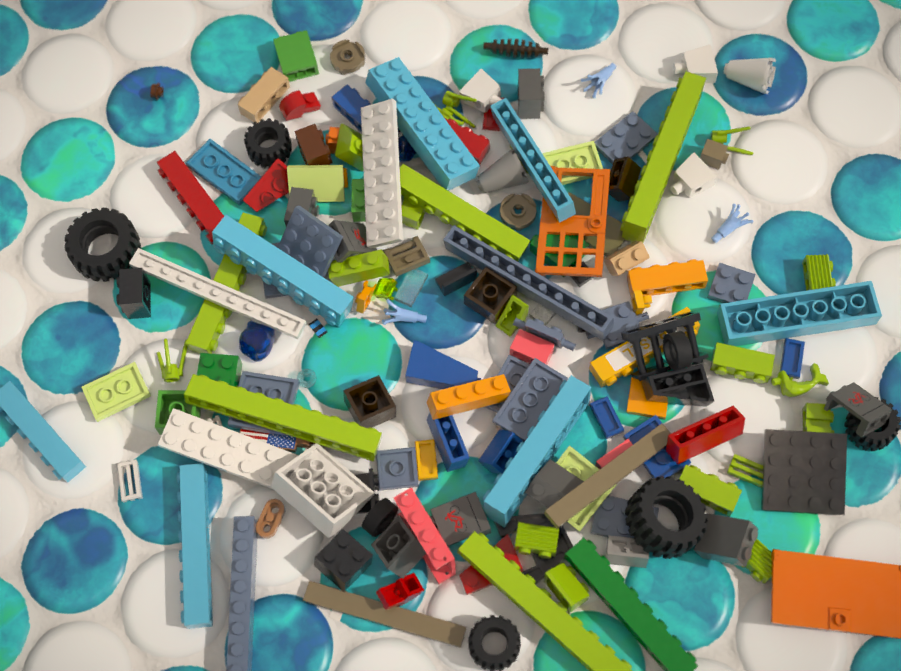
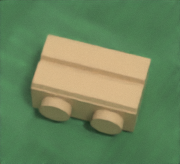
M634 241L607 256L603 261L611 276H619L650 257L643 242Z

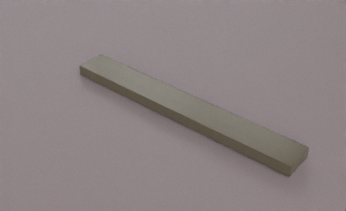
M660 424L545 510L544 515L558 529L665 448L668 435L671 434L670 431L663 424Z
M309 581L303 598L304 602L459 648L462 646L467 628L466 626L398 606L385 610L381 601L346 591L343 592L340 589Z

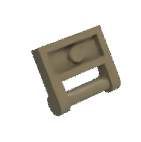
M418 236L394 248L383 250L396 277L430 263V258Z

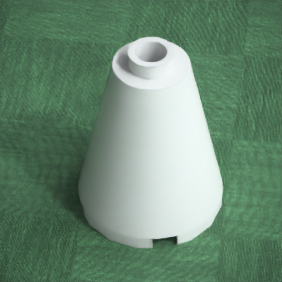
M776 59L730 60L729 63L725 64L724 74L730 80L763 94H768L767 87L772 86L776 67L772 66V62H776Z

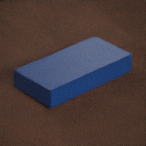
M785 338L780 371L784 370L790 378L799 379L805 342Z
M608 396L589 404L605 439L624 432V428Z

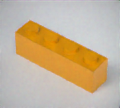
M696 259L685 263L672 262L664 266L652 265L649 268L635 267L628 270L627 274L630 297L636 290H641L643 296H653L704 289L708 282L704 261H697Z
M502 374L430 392L426 403L432 419L435 420L505 402L511 390L505 375Z

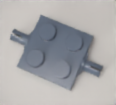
M629 301L603 309L602 311L614 317V327L603 341L606 350L625 343L626 341L622 340L621 332L639 327V322L649 320L648 312L636 315ZM586 332L588 340L596 337L590 334L589 332Z
M517 318L514 320L513 325L554 343L555 346L561 349L565 347L574 351L576 347L575 343L564 338L561 329L555 326L549 328L539 319L534 318L531 320L528 318L526 322Z

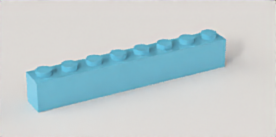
M507 98L491 105L490 108L495 122L514 149L559 223L575 215L576 211L573 200Z
M204 463L180 465V472H177V482L180 484L177 499L178 503H181V511H178V521L181 523L178 537L179 542H182V550H179V560L182 562L183 570H180L179 573L180 582L183 583V590L180 591L181 603H184V611H181V623H184V626L188 629L212 627L207 467Z

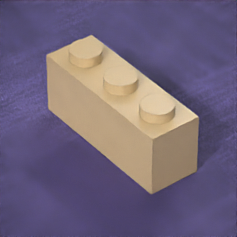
M272 67L264 72L261 79L256 84H253L250 91L239 100L237 105L240 114L252 122L258 123L290 88L288 77Z

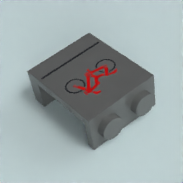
M333 220L328 225L343 236L334 256L337 262L345 261L351 254H363L377 250V248L367 247L366 227L363 223Z
M855 382L847 386L844 385L835 392L832 391L827 396V403L824 407L828 411L841 405L859 418L861 422L855 433L861 437L885 425L892 411L891 408Z
M476 492L431 509L432 516L429 517L435 527H437L449 550L450 545L468 539L474 531L478 534L481 532L484 535L491 533V527Z

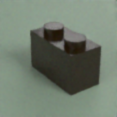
M628 156L614 159L610 171L608 194L618 202L630 200L631 196L634 195V189L641 172V167Z

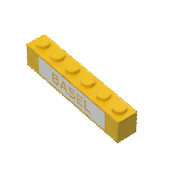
M686 307L670 317L690 312V309ZM698 321L694 322L695 325L693 326L695 336L698 334V330L700 328V323ZM677 327V331H682L687 336L685 327ZM665 331L659 333L658 336L662 356L664 355L663 338L668 334ZM644 337L641 338L640 345L645 365H647L650 359L654 358L650 338ZM626 341L590 362L589 370L601 388L605 385H613L617 378L630 375L634 371L633 369L637 367L633 345Z

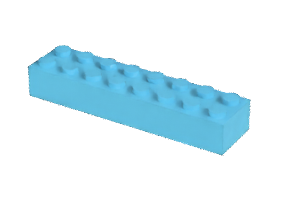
M397 57L369 69L365 83L379 102L389 99L396 101L397 127L441 187L449 191L474 179L480 165L401 59Z
M225 215L212 231L213 246L218 253L228 255L235 264L245 266L249 273L262 277L261 279L266 284L274 285L283 295L288 294L297 304L305 305L314 315H320L325 318L328 324L340 327L352 310L354 299L352 295L231 217Z
M872 281L722 303L717 311L724 344L732 346L876 325L882 317Z
M572 375L567 381L564 380L562 382L558 395H554L551 398L547 411L543 410L541 412L536 427L532 426L530 428L527 440L519 444L515 457H511L506 463L505 468L507 469L503 474L500 473L494 481L495 486L492 490L489 489L483 497L486 517L504 528L527 496L525 491L535 476L553 458L589 405L591 386Z

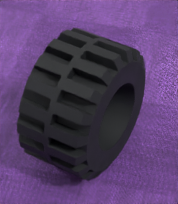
M267 118V121H264V119H260V122H254L253 127L249 126L248 132H245V147L250 160L255 165H261V168H266V166L270 167L277 158L285 163L286 158L290 157L292 143L289 132L283 123L279 124L278 120L272 121L271 118ZM266 140L277 141L271 147L265 148L260 146Z
M882 398L881 402L892 409L894 405L891 403L888 405L886 403L887 400ZM892 409L885 425L882 426V432H871L861 437L855 433L861 420L849 412L846 416L844 427H847L845 432L847 435L850 434L849 440L851 442H856V447L863 446L862 450L867 451L870 448L871 451H876L888 446L898 435L901 419L897 417V409Z
M490 615L489 618L485 616L481 618L480 622L477 621L470 630L468 646L471 658L484 670L503 671L504 668H509L513 662L515 663L521 647L520 633H518L516 625L511 623V620L503 619L504 616L499 615V617H495V615ZM491 632L502 634L507 640L505 651L498 655L488 654L482 647L484 636Z

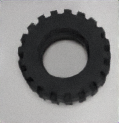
M102 207L101 210L97 208L91 209L92 212L82 213V217H77L73 221V226L70 225L67 231L69 234H66L64 239L66 242L64 245L65 251L76 270L87 279L90 277L93 281H100L102 279L103 282L110 281V278L116 280L119 277V270L129 269L131 267L129 262L137 249H141L139 235L132 222L124 213H119L116 209H111L110 211L109 208ZM104 234L118 236L117 244L110 252L98 256L88 254L90 244L97 237Z
M657 476L655 479H649L630 497L627 502L628 506L625 508V515L627 516L625 522L626 526L630 528L628 530L630 536H634L636 539L634 542L637 545H641L643 547L642 550L647 553L652 552L653 556L658 558L662 555L664 559L682 556L704 537V533L707 530L706 522L708 521V515L704 512L706 510L705 504L700 501L702 498L693 491L694 488L692 486L685 485V482L680 479L675 480V477L667 476L665 478L664 476ZM653 504L663 505L673 512L678 521V531L668 529L659 522L654 513Z

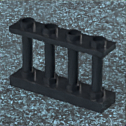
M690 311L621 332L622 340L628 341L633 345L638 371L631 373L632 378L643 381L648 376L671 370L667 362H663L658 336L659 333L664 331L668 334L676 332L677 327L680 326L686 328L687 337L691 344L693 354L692 365L703 363V359L709 358L707 353L699 352L694 332V322L701 320L700 314ZM644 337L650 338L656 366L649 368L645 366L640 345L641 338Z

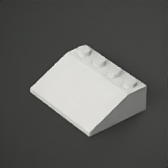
M314 444L277 470L271 485L279 495L328 538L341 530L374 496V492L319 444Z

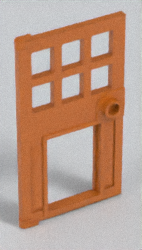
M551 166L560 182L562 175L593 176L590 216L573 215L559 223L543 197L535 272L541 276L602 277L610 169L557 168ZM547 234L560 235L559 247H546ZM565 235H578V247H564ZM584 236H597L596 249L583 248ZM545 253L558 254L557 266H544ZM564 254H577L576 267H563ZM582 255H596L595 268L581 267Z

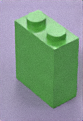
M307 30L273 39L282 73L288 77L289 82L319 74Z

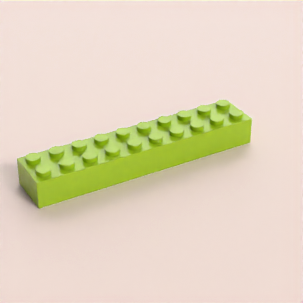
M685 71L683 78L679 77L676 85L677 89L673 92L670 106L667 107L664 121L662 120L659 133L654 139L653 148L649 151L647 163L643 166L641 178L637 181L634 189L635 193L631 196L628 210L625 211L620 231H623L622 238H625V240L630 242L642 241L643 243L645 241L701 99L706 81L705 77Z

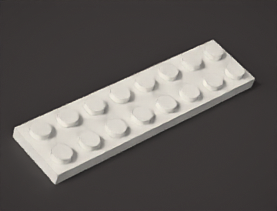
M394 99L361 107L367 247L369 248L403 241L397 108Z
M174 408L158 443V447L273 489L271 485L275 472L299 456Z

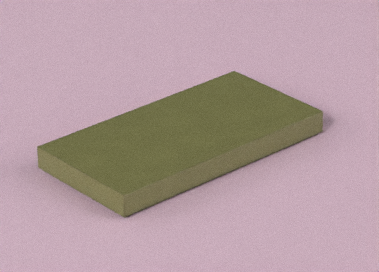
M569 192L568 194L574 202L575 215L590 216L591 204ZM608 214L604 246L605 256L618 251L625 241V238H622L623 231H620L622 223ZM584 236L583 240L591 248L596 249L597 236Z

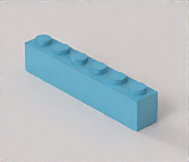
M11 381L0 388V412L4 410L7 413V416H5L7 421L12 426L16 424L19 427L16 431L23 439L27 437L31 441L28 445L35 452H41V460L47 466L51 464L55 468L52 472L59 480L63 478L69 482L86 468L84 463Z

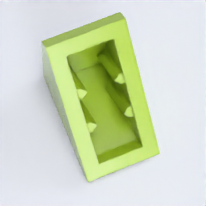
M512 295L495 326L511 337L519 328L513 325L514 320L517 318L524 321L528 317L529 305Z

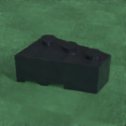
M703 364L648 376L641 382L647 401L705 407L714 402Z

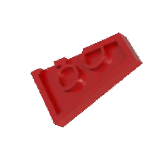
M277 158L242 201L255 212H258L289 193L287 166Z
M508 534L495 544L493 548L495 546L500 548L505 554L504 557L508 561L513 560L519 565V571L523 572L524 570ZM471 565L459 575L467 595L493 585Z

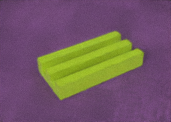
M734 454L727 474L762 488V481L733 470V467L763 479V473L751 469L754 468L763 472V465Z

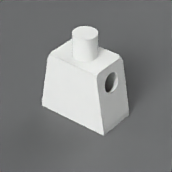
M711 44L685 51L682 63L673 64L674 74H685V71L705 77V83H715L718 71Z
M482 69L459 91V95L477 99L476 102L460 99L462 103L482 112H487L491 105L502 100L500 98V86Z
M694 152L675 171L673 177L675 184L670 186V189L676 196L683 191L688 197H693L713 187L717 176Z

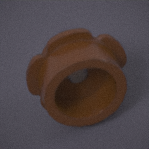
M160 83L152 84L151 98L159 100V97H163L164 88L160 86Z

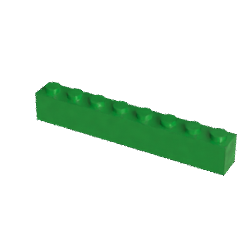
M583 537L565 553L563 557L664 671H694L698 667L695 663L697 660L689 651L686 652L681 647L682 643L675 635H670L666 630L668 628L661 619L657 620L652 614L653 610L647 603L643 604L637 598L639 595L636 590L628 587L623 582L625 579L618 571H613L609 560L604 555L600 556L596 552L597 548L591 540H586Z

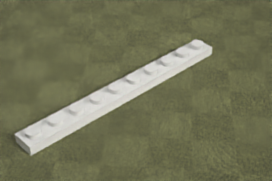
M140 248L137 249L129 262L132 268H143L146 274L295 339L300 337L307 324L304 319Z

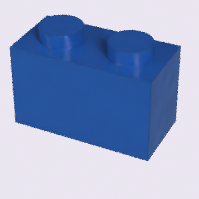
M499 429L478 461L491 473L503 474L507 469L505 468L506 463L511 457H515L517 447L522 440L514 432Z

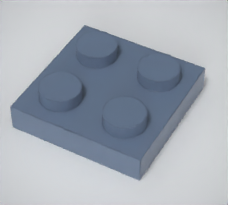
M719 262L707 298L721 303L748 300L756 274Z

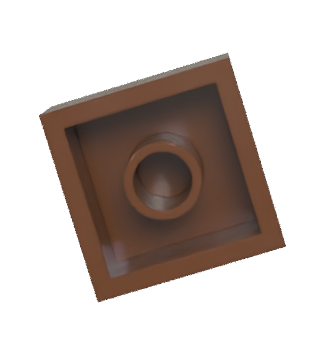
M315 124L294 131L305 165H330L333 163L330 149L324 142L322 130H318Z

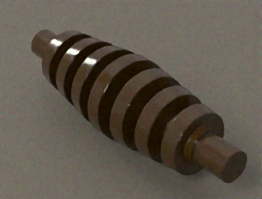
M494 39L492 43L484 42L483 49L491 50L493 54L499 51L501 56H503L504 51H506V57H510V53L513 52V58H517L518 52H520V58H524V53H528L527 58H531V54H535L534 58H538L540 54L548 55L549 48L539 46V43H536L534 47L531 41H529L528 46H525L526 40H522L521 45H518L519 39H515L514 45H511L512 39H508L507 44H504L505 39H501L500 43H497L498 40Z

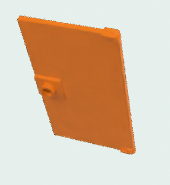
M772 549L771 623L901 639V565Z

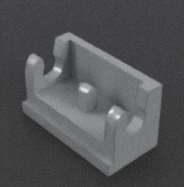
M608 536L606 558L612 565L646 568L649 553L642 550L643 547L634 542L635 538Z

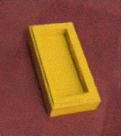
M434 439L415 441L418 481L438 479Z

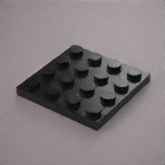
M764 429L761 510L845 515L847 434Z

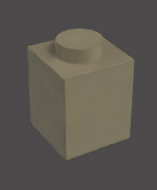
M707 139L700 159L707 166L719 170L721 164H726L729 156L726 153L728 146Z

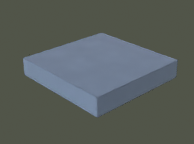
M415 447L377 451L379 491L419 487Z

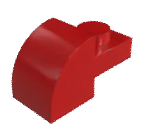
M300 90L288 94L279 104L285 120L301 118L303 113L317 111L321 107L314 92L301 94Z
M412 573L404 578H399L395 583L378 589L376 594L385 610H388L392 607H400L420 595L424 589L416 574Z

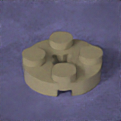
M350 40L337 42L332 47L330 54L332 66L342 75L359 70L365 65L364 48L356 41L355 43L350 42ZM345 54L348 56L352 55L351 58L345 59Z
M514 193L503 199L500 206V217L505 225L520 231L534 222L537 210L535 201L530 196L522 193L521 195H515ZM521 208V214H515L514 209L519 210Z

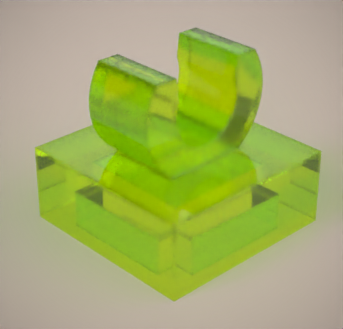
M379 278L373 295L376 298L394 300L392 293L398 291L397 287H395L397 281L393 278Z

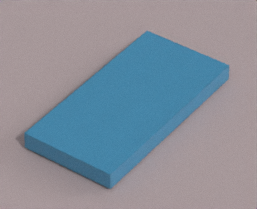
M209 139L186 162L187 167L239 206L243 203L242 199L262 177L212 139Z

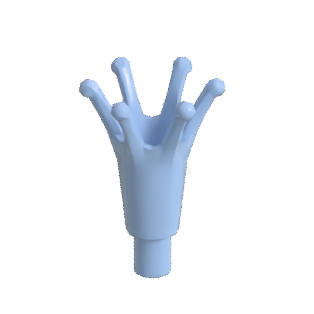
M611 63L597 74L587 75L588 78L585 79L582 78L581 82L591 80L589 86L584 88L583 91L586 92L590 87L596 86L592 97H596L598 90L599 94L602 95L603 86L616 69V65Z
M732 204L733 207L727 220L711 238L715 243L721 238H725L735 229L754 222L748 219L742 220L750 215L748 212L737 218L740 214V211H738L741 207L740 204H737L736 210V204Z
M386 299V302L396 310L384 308L385 315H392L394 317L382 320L383 325L396 321L426 323L427 315L401 308L392 303L390 299Z

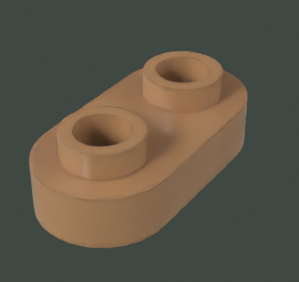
M269 500L258 519L256 531L264 539H269L276 534L285 514V506L280 500ZM274 508H278L279 511L277 513H272ZM266 526H270V530L268 532L264 531V528Z

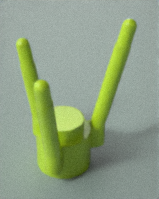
M446 91L442 103L446 105L445 109L451 111L472 128H475V125L457 112L454 107H458L460 99L476 102L477 99Z
M751 127L712 130L711 140L721 144L727 143V134L747 131ZM728 146L727 149L738 153L753 155V152L744 149H739L731 146Z
M166 338L164 339L165 366L161 353L157 352L162 379L165 382H177L180 380L179 376H183L187 340L184 342L179 368H177L176 364H171L169 346Z

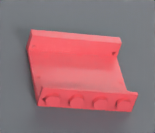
M412 487L395 496L393 499L401 510V513L397 515L407 520L425 550L426 554L422 558L437 583L441 584L456 575L455 558Z

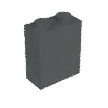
M707 513V530L704 533V537L695 545L694 551L703 559L746 567L748 560L751 558L754 541L758 537V528L750 520Z

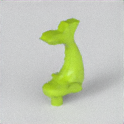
M815 363L810 366L811 381H793V378H790L784 370L780 371L776 378L771 379L772 385H780L782 395L788 397L802 395L811 390L816 384L825 386L829 384L826 375L820 373V368Z

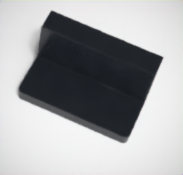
M466 262L435 278V282L445 297L477 279L476 268L472 269L470 264Z

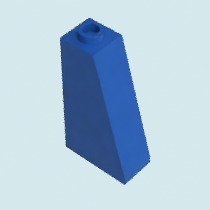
M413 341L405 375L407 383L446 389L481 380V378H478L477 370L419 341Z

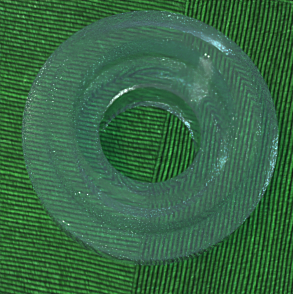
M304 369L299 372L297 379L301 387L310 388L316 383L317 377L313 370ZM310 377V380L306 382L304 378Z

